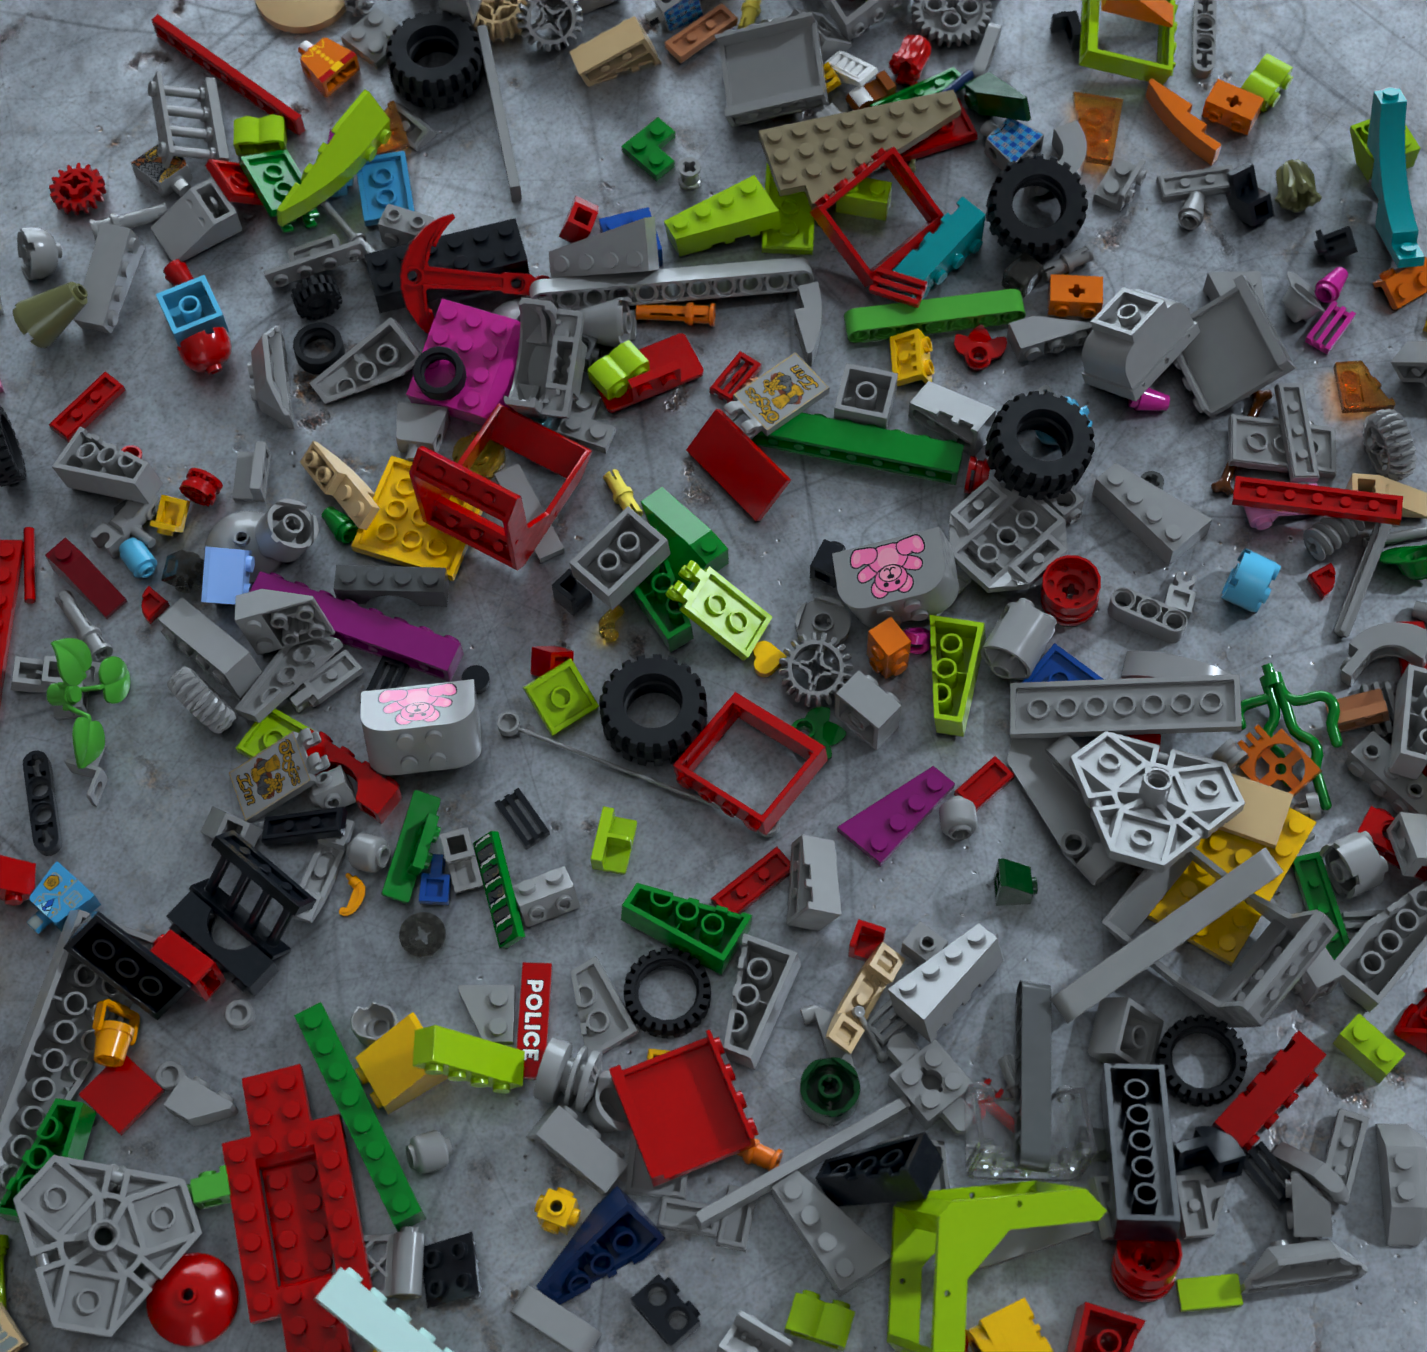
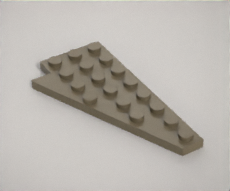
M954 90L763 129L759 130L758 137L779 196L805 191L811 210L816 207L814 202L826 193L830 196L835 192L833 186L844 178L847 181L854 176L852 171L862 163L869 164L872 161L870 156L880 148L887 150L894 146L899 154L905 152L959 117L961 107Z

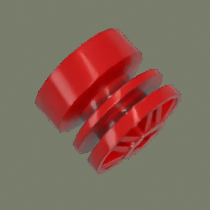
M1065 555L1051 562L1047 566L1042 579L1041 606L1044 613L1052 615L1057 620V624L1062 626H1077L1087 622L1094 615L1098 607L1101 576L1097 567L1088 559L1078 555ZM1068 594H1072V598H1067Z
M1178 1238L1176 1242L1118 1240L1111 1264L1112 1280L1118 1290L1128 1298L1139 1302H1154L1165 1297L1172 1289L1183 1256L1181 1242Z

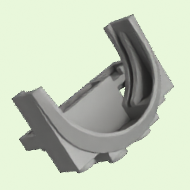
M521 298L518 303L521 325L517 363L510 394L508 397L504 396L505 404L519 414L529 418L547 420L548 417L569 419L572 398L579 399L586 359L587 346L582 341L585 313L583 311L558 309L552 301Z

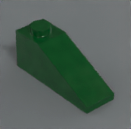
M991 72L964 83V101L969 108H972L979 114L1020 121L1031 120L1027 97Z

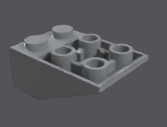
M213 177L190 188L151 227V230L171 261L179 259L183 262L242 231V227L236 210L225 197Z
M259 589L236 596L234 621L257 655L335 634V630L313 596Z

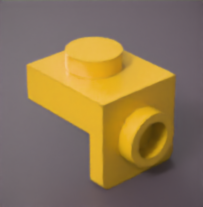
M161 494L156 520H150L149 526L157 527V533L173 536L174 532L183 533L190 501Z

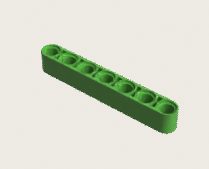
M1006 289L925 299L921 301L919 308L903 303L854 308L844 313V322L848 341L862 343L890 339V336L917 328L926 335L974 329L980 324L984 327L1007 325L1024 319L1026 313L1021 291L1018 289Z

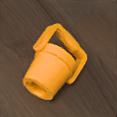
M105 999L97 1003L92 1028L95 1030L94 1061L107 1067L123 1065L129 1046H133L136 1042L140 1016L137 1012L115 1000ZM106 1009L123 1018L130 1019L129 1024L115 1020L104 1021Z

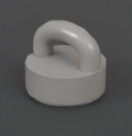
M1317 792L1305 793L1306 801L1297 803L1293 809L1303 815L1309 814L1310 819L1314 821L1320 820L1322 812Z

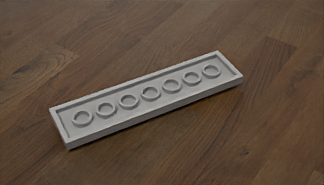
M1240 674L1010 683L1011 739L1054 738L1066 735L1069 737L1099 736L1105 731L1120 735L1242 731Z

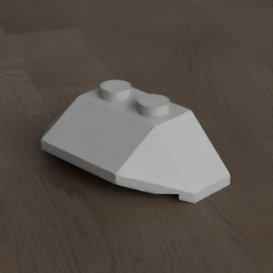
M277 325L263 334L251 351L252 362L248 363V372L250 379L254 378V385H250L252 401L258 402L262 412L288 429H293L294 421L285 340L280 325Z
M1376 1124L1386 1246H1418L1427 1236V1139L1408 1124Z
M1304 1237L1300 1239V1243L1289 1244L1288 1240L1271 1242L1270 1247L1261 1254L1240 1288L1241 1294L1357 1279L1362 1278L1368 1271L1365 1264L1329 1239L1319 1240L1318 1237Z

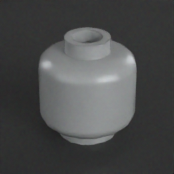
M952 796L939 808L941 830L951 839L965 840L976 831L978 826L977 812L972 801L962 796Z
M359 833L348 843L346 854L352 867L376 873L388 865L391 858V848L388 846L386 839L381 836Z
M437 1130L413 1136L410 1140V1145L406 1146V1156L411 1169H416L421 1174L445 1168L448 1165L449 1156L453 1155L450 1139L448 1137L444 1138Z

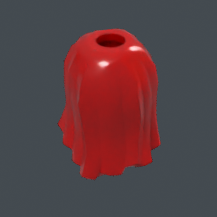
M907 35L903 39L898 52L892 55L889 61V68L893 74L898 73L895 80L897 84L905 83L912 86L918 83L922 70L931 56V45L925 37L921 35Z

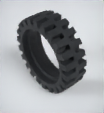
M0 405V486L3 487L25 480L26 468L15 431L12 429V424L8 420L6 412H4L3 407Z
M660 948L659 952L655 950L649 951L648 956L642 955L638 958L637 963H633L630 967V972L626 975L624 984L625 1006L635 1025L637 1024L642 1031H648L654 1037L657 1035H661L662 1038H668V1036L674 1035V1038L680 1037L681 1033L685 1032V1034L691 1032L694 1026L697 1028L701 1024L702 1018H705L711 1002L709 977L704 966L700 965V961L695 957L692 958L690 953L686 951L681 953L676 948H673L672 951H668L667 948ZM672 966L682 969L692 978L696 986V998L693 1006L686 1014L676 1019L662 1020L651 1016L643 1009L639 1001V988L642 980L649 972L659 967Z
M1191 1015L1185 1017L1182 1021L1181 1019L1178 1020L1166 1031L1158 1045L1155 1064L1165 1065L1166 1084L1170 1090V1095L1174 1098L1178 1096L1181 1098L1180 1102L1184 1104L1190 1102L1195 1107L1200 1105L1210 1107L1215 1103L1217 1105L1233 1095L1243 1081L1248 1063L1246 1061L1247 1051L1243 1049L1244 1042L1241 1037L1237 1038V1032L1234 1028L1229 1029L1227 1027L1228 1023L1223 1020L1217 1022L1216 1017L1213 1016L1204 1018V1015H1197L1193 1018ZM1194 1033L1207 1034L1217 1039L1226 1048L1230 1057V1071L1222 1083L1208 1089L1195 1088L1185 1083L1177 1075L1172 1063V1052L1176 1043L1183 1037Z

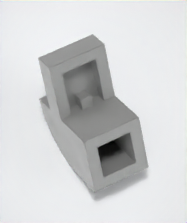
M468 827L439 834L455 894L483 887Z

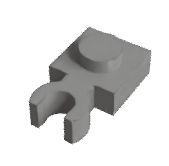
M1178 571L1173 584H1170L1164 604L1182 611L1187 616V619H1189L1196 596V591L1192 590L1196 582V576L1192 575L1190 581L1185 582L1181 579L1182 571Z

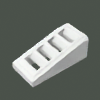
M843 51L836 52L824 63L829 62L832 65L840 82L861 87L878 73L876 67Z

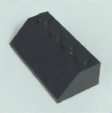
M92 911L75 929L63 948L157 1021L193 985L99 911Z

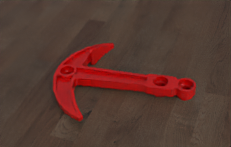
M452 213L430 222L410 242L401 263L400 288L406 309L416 324L425 333L429 334L435 318L432 309L427 306L426 290L429 288L501 291L504 294L530 295L529 288L535 280L549 279L550 277L546 275L534 277L531 274L512 272L495 274L429 266L428 260L431 246L436 247L443 231L455 219ZM410 271H415L417 274V278L414 281L408 279ZM515 278L520 281V285L517 288H513L511 285L512 280Z

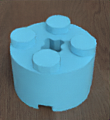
M1244 548L1237 561H1240V564L1237 563L1235 568H1232L1222 590L1223 595L1221 598L1250 612L1257 613L1261 604H1265L1271 592L1269 585L1272 580L1276 579L1281 565Z

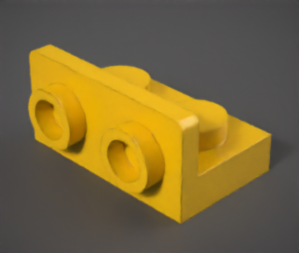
M919 328L890 336L892 372L898 373L897 387L922 380L925 384L928 381L932 382V375L935 370L930 359V352L933 350L930 338L926 337Z

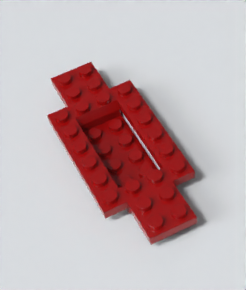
M300 1064L242 1078L251 1136L222 1143V1150L231 1192V1206L250 1323L254 1325L281 1318L287 1352H353L348 1327L313 1300L335 1273H332L333 1256L336 1271L339 1268L346 1271L350 1267L363 1278L360 1283L369 1291L373 1288L342 1116L335 1114L312 1120L303 1067ZM259 1168L262 1170V1176H263V1182H264V1188H265V1194H266V1200H267V1206H268V1212H269V1218H270V1224H271V1230H272V1236H273V1242H274V1248H275V1254H276V1260H277V1266H278V1272H279V1278H280V1284H281V1286H279V1287H278V1281H277V1275H276V1269H275V1263H274V1257H273V1251H272V1245H271V1239H270V1233H269V1227H268V1221H267V1215H266V1209H265V1203H264V1197H263V1191H262V1185H261V1178H260Z

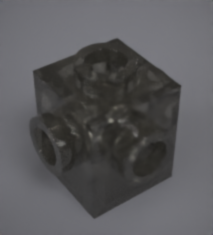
M182 549L172 553L166 558L161 580L174 586L177 591L182 593H191L202 588L204 560L198 554Z

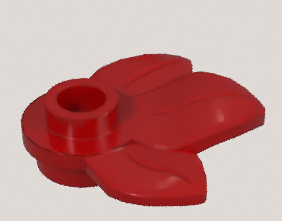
M980 324L972 330L969 336L956 334L954 346L956 351L965 357V362L970 368L983 370L990 365L991 360L999 358L1004 354L1007 338L996 337L991 339L986 328Z

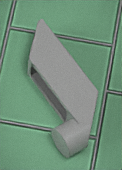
M813 1004L800 1008L804 1025L816 1022L827 1057L841 1058L855 1069L851 1054L848 1055L826 1038L827 1030L834 1014Z
M1283 1141L1272 1152L1278 1162L1290 1173L1291 1171H1298L1312 1185L1328 1192L1333 1201L1341 1202L1347 1198L1349 1192L1344 1182L1325 1162Z

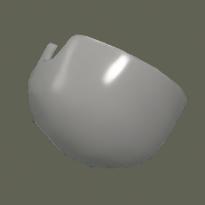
M372 1002L366 1008L357 1007L350 1018L351 1029L357 1039L362 1044L370 1046L398 1024L396 1013L389 1006Z

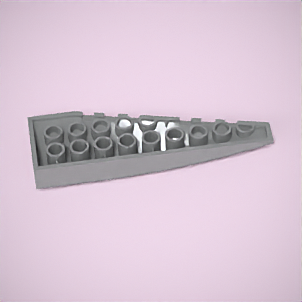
M80 909L69 911L0 1102V1202L8 1190L6 1186L11 1177H15L23 1163V1160H21L27 1149H31L37 1138L36 1132L55 1098L71 1100L93 1067L95 1030L92 1028L97 1003L110 999L122 1003L129 1008L134 1004L129 998L63 949L75 929L90 914ZM115 923L149 951L153 948V943L157 938ZM106 1009L104 1021L115 1020L123 1022L125 1019Z

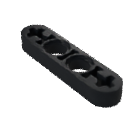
M39 750L31 751L23 759V772L34 846L42 855L52 856L62 847L52 765L44 752ZM36 760L41 761L39 772L42 776H37L33 768ZM46 784L48 786V790L44 795L35 796L33 794V790L37 785ZM45 809L51 811L50 819L45 822L37 821V815L40 811ZM43 830H48V834L52 839L48 847H45L43 844L46 841Z

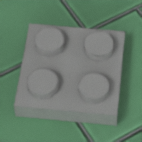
M375 7L341 36L342 42L378 69L387 61L386 48L388 47V39L393 35L394 29L400 24Z

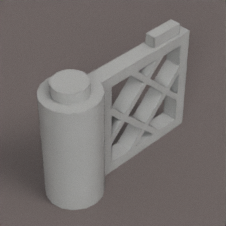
M407 1226L401 1227L400 1232L394 1234L363 1235L364 1242L368 1243L365 1246L367 1258L375 1265L370 1270L371 1277L378 1270L385 1276V1289L378 1291L386 1298H421L425 1235L419 1232V1228ZM387 1242L386 1254L376 1262L368 1251L376 1243ZM334 1256L332 1263V1273L336 1272ZM386 1263V1269L384 1270L382 1266Z

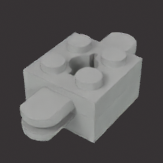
M897 1033L893 1035L887 1045V1055L898 1068L889 1075L888 1086L898 1098L902 1096L907 1098L911 1105L909 1111L925 1130L942 1119L954 1134L965 1135L969 1133L974 1126L976 1115L964 1100L972 1094L974 1083L936 1039L923 1049H920L908 1034Z

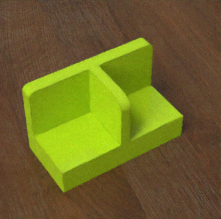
M603 806L590 859L592 869L621 875L626 874L637 829L636 820L615 817L614 808Z

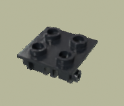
M473 1232L424 1246L423 1279L428 1309L468 1298V1300L481 1298L480 1294L483 1288L480 1287L478 1274H480V1269L477 1268L479 1260L476 1259V1242L473 1239Z

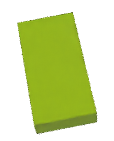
M1238 1273L1176 1279L1175 1281L1180 1312L1241 1307L1243 1305Z

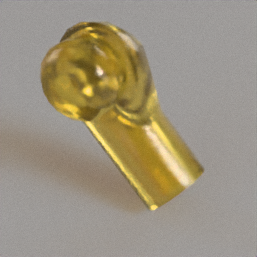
M617 605L613 610L609 609L599 620V635L601 638H605L607 643H613L619 637V632L615 630V622L625 613L620 605Z

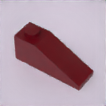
M66 537L45 554L52 569L106 619L127 602L126 598Z

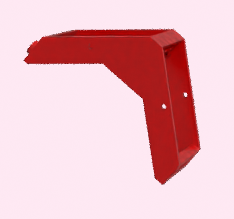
M499 403L458 463L422 445L416 451L409 475L423 522L518 571L526 564L581 481L592 450ZM489 440L567 478L546 511L529 523L526 521L522 496L469 470ZM452 495L501 520L504 528L449 500Z

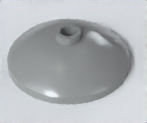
M241 511L221 519L208 534L205 546L252 551L251 556L255 558L253 573H250L249 583L254 584L260 571L267 574L275 573L282 562L265 557L259 552L255 529L258 521L264 514L256 511ZM246 537L244 541H238L240 538Z

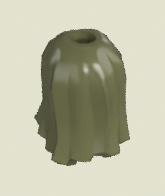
M1291 159L1276 170L1278 194L1275 201L1279 203L1281 208L1290 209L1293 213H1298L1305 210L1308 206H1314L1316 202L1322 199V196L1316 191L1314 173L1305 162L1300 159Z

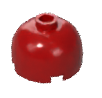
M214 327V333L206 334L204 330L181 341V347L177 346L176 349L184 364L191 370L199 373L207 371L208 375H213L223 370L222 365L228 361L232 350L226 328Z

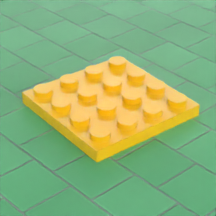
M391 456L372 498L380 510L367 530L358 529L351 545L352 551L404 567L446 568L449 580L454 581L469 545L423 522L409 475L413 462ZM452 495L449 500L480 516L483 511Z

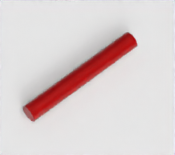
M25 527L23 529L24 602L33 604L36 602L35 530L33 527Z

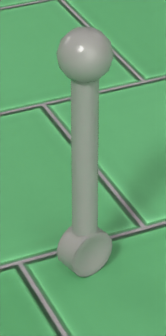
M862 1006L854 1007L852 1015L855 1018H859L877 1052V1060L881 1063L886 1062L888 1055L882 1051L864 1017L865 1009Z

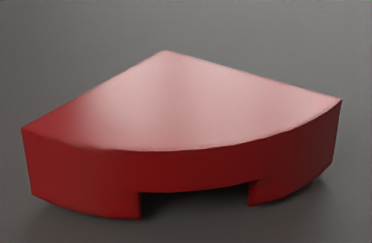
M1330 563L1309 574L1307 577L1308 582L1322 600L1329 596L1334 587L1336 575L1334 566Z
M150 586L146 588L142 595V613L147 622L151 624L170 605L167 600Z

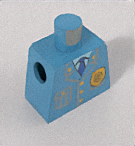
M57 861L30 895L29 901L38 911L26 923L37 934H40L50 923L62 932L69 911L80 909L91 913L101 903L89 889Z

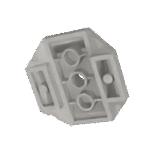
M991 479L986 480L949 514V543L953 547L955 564L988 593L1028 589L1043 576L1051 562L1067 555L1066 520L1045 501L1034 500L1032 495H1028L1027 498L1021 497L1018 491L1013 489L1011 492L1006 489V483H999L997 480ZM1009 539L1012 543H1004L1001 540Z

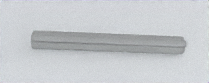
M1375 522L1333 629V632L1339 637L1347 638L1351 633L1393 524Z

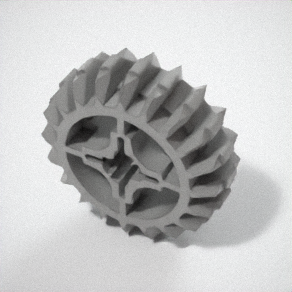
M525 0L527 2L526 5L523 3L518 4V7L524 10V13H516V17L524 19V21L519 22L517 27L519 29L526 28L521 35L523 38L530 36L528 39L529 45L534 44L537 40L536 48L538 50H541L543 45L546 44V51L551 52L552 44H554L556 50L560 51V42H563L566 47L570 46L567 38L570 36L573 40H576L577 37L572 33L573 30H582L579 25L575 24L584 20L582 16L576 15L583 11L581 6L574 7L579 0H562L565 3L554 7L547 6L544 0ZM537 3L540 15L535 20V23L531 25V11ZM544 7L552 15L556 13V16H553L556 27H554L552 22L544 21V18H546ZM569 10V22L566 28L562 30L560 19ZM551 28L555 31L556 36L545 37L537 34L536 31Z
M1382 409L1367 416L1363 424V442L1366 446L1365 451L1377 475L1399 481L1413 474V470L1416 467L1415 461L1417 460L1415 455L1416 448L1413 444L1414 439L1411 436V430L1408 429L1407 422L1403 420L1402 415L1395 409Z
M811 632V641H807L806 636L802 634L800 635L801 645L795 640L790 642L794 651L784 648L783 653L789 659H779V663L787 666V668L779 669L778 674L788 676L780 681L781 685L787 686L791 684L786 694L789 696L796 691L797 695L794 700L797 703L804 696L806 697L805 706L807 707L810 706L811 699H816V707H821L822 698H825L826 703L831 705L832 699L830 695L833 694L836 697L838 689H841L845 684L843 680L848 681L852 677L851 674L845 673V671L854 669L853 664H845L852 656L850 653L841 655L846 649L845 644H841L837 648L834 647L837 643L836 637H833L829 643L826 642L827 633L823 632L821 640H816V632ZM817 648L811 660H796L804 651ZM825 650L837 659L840 671L834 670L833 667H829L824 663ZM818 657H820V669L824 671L822 674L819 673L818 676H815L812 683V670L808 668L811 665L814 667L813 664L817 663ZM793 669H797L808 676L807 690L796 682L793 676ZM837 679L829 688L815 691L820 680Z
M183 666L171 676L172 678L167 682L169 690L204 726L214 733L221 734L232 725V722L236 719L235 711L192 669Z

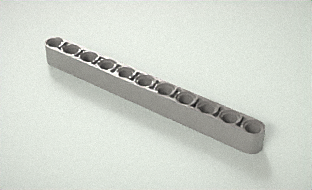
M803 257L666 268L644 272L539 279L530 285L529 293L531 299L552 301L558 309L579 310L629 296L633 303H628L631 306L798 291L799 285L813 283L814 277L810 262ZM728 279L725 282H719L720 280ZM697 281H701L700 284H693ZM643 286H650L649 288H646V289H643V288H642ZM618 288H624L621 291H616ZM593 290H597V291H598V292H596V293H590V291H593Z

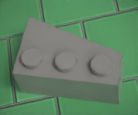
M928 381L910 402L908 416L944 440H953L958 444H963L964 453L969 456H976L987 442V434L995 419L996 409Z
M802 834L791 843L787 925L820 931L842 915L836 862L837 853L834 840Z
M558 1105L549 1108L526 1137L532 1142L537 1140L549 1150L548 1154L551 1157L560 1159L570 1168L572 1173L598 1193H606L628 1165L623 1160L624 1153L612 1144L609 1147L600 1140L602 1135L592 1126L587 1125L584 1127L577 1121L579 1116L568 1106L564 1105L562 1108Z

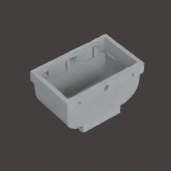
M1123 287L1091 320L1093 330L1088 335L1082 350L1084 371L1081 373L1086 384L1137 401L1200 333L1198 322L1192 320L1188 308L1182 303L1139 289L1131 290Z

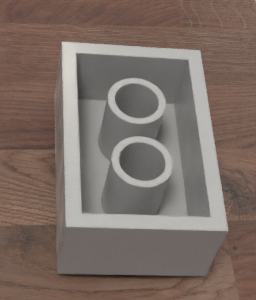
M628 506L569 563L573 577L613 610L671 553L668 540Z

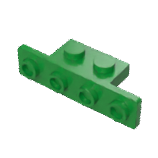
M419 790L413 792L381 892L382 896L405 904L410 901L417 876L423 869L427 870L433 856V853L429 852L431 843H436L440 834L441 827L437 826L439 816H436L441 802L439 797Z

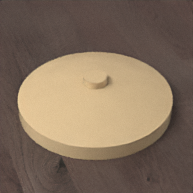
M255 0L260 15L268 24L289 33L303 34L322 30L335 23L346 12L344 0Z

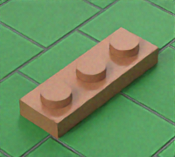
M721 3L665 42V48L682 63L716 40V34L735 27L738 24V18Z

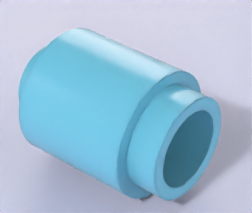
M129 538L120 545V558L134 577L147 578L155 572L157 560L142 541L137 538Z

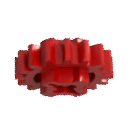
M77 163L76 168L73 169L70 165H67V171L64 172L59 169L58 173L60 176L51 178L53 184L49 185L51 199L56 204L57 209H64L67 215L71 210L74 211L75 216H78L81 210L88 214V208L97 209L96 202H103L102 194L107 193L103 176H100L98 169L92 170L89 164L82 168L81 164Z

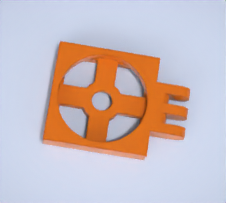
M1258 724L1254 727L1255 731L1261 735L1258 740L1249 732L1246 737L1252 743L1250 747L1243 740L1237 743L1249 756L1239 767L1251 780L1270 787L1277 780L1284 781L1292 789L1288 793L1294 794V796L1322 772L1282 728L1270 737ZM1276 744H1285L1291 746L1293 750L1285 758H1278L1271 748ZM1262 757L1270 767L1269 772L1262 779H1259L1256 776L1255 767L1256 762ZM1300 759H1303L1305 763V773L1302 781L1293 774V766ZM1278 764L1286 766L1284 774L1276 773L1275 768Z

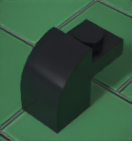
M1246 162L1226 173L1230 191L1225 193L1231 209L1241 221L1254 227L1274 216L1271 195L1269 192L1258 188L1253 164Z
M1211 1126L1195 1127L1193 1139H1184L1175 1143L1173 1148L1176 1173L1203 1165L1214 1183L1242 1175L1246 1154L1230 1134L1219 1128Z

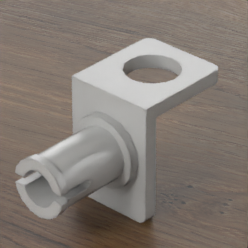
M106 744L101 755L83 769H78L75 760L66 759L65 762L72 773L93 778L86 795L92 806L98 805L108 780L104 770L98 767L107 748Z

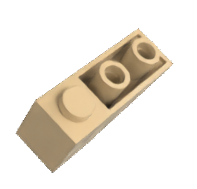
M1352 473L1346 489L1403 496L1402 517L1427 519L1426 492L1381 475Z

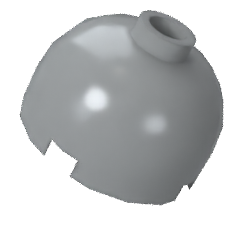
M20 229L21 232L17 234V249L19 258H23L26 265L21 266L27 280H36L49 276L57 268L58 258H62L60 243H56L53 236L44 229Z

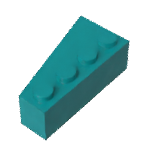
M963 196L956 203L958 209L952 215L947 212L941 218L942 223L934 234L929 231L921 241L918 251L912 249L893 270L927 281L928 286L922 300L929 294L932 287L936 284L940 285L950 271L958 269L964 263L965 258L971 253H976L983 244L982 238L986 214ZM889 287V289H891L893 292L909 296L915 299L917 297L915 295L906 292H900Z

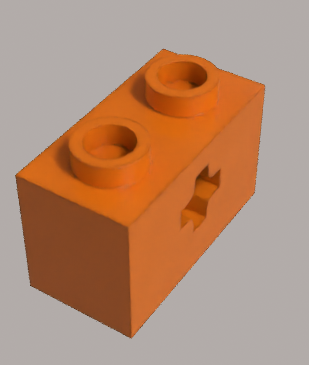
M1218 79L1205 100L1202 116L1212 122H1217L1231 128L1235 132L1248 136L1260 115L1264 98Z
M1050 275L1048 315L1093 318L1102 310L1103 277Z

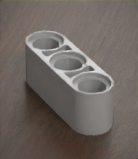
M1119 587L1113 591L1107 609L1112 619L1167 643H1177L1180 641L1188 622L1187 616L1182 611L1126 587ZM1116 602H1124L1127 606H1119ZM1142 613H1149L1153 617L1147 618L1143 616ZM1167 624H1175L1178 626V629H1172Z
M528 1285L510 1311L518 1320L567 1352H591L602 1335L593 1326Z

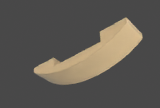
M881 942L850 984L827 1030L826 1038L848 1055L853 1052L865 1031L859 1018H855L852 1015V1009L856 1006H862L865 1009L864 1017L867 1020L886 985L893 982L905 961L904 957L884 942Z

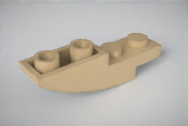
M313 441L301 459V465L324 494L332 495L358 528L367 530L380 510L379 506L372 499L375 493L343 461L321 444Z

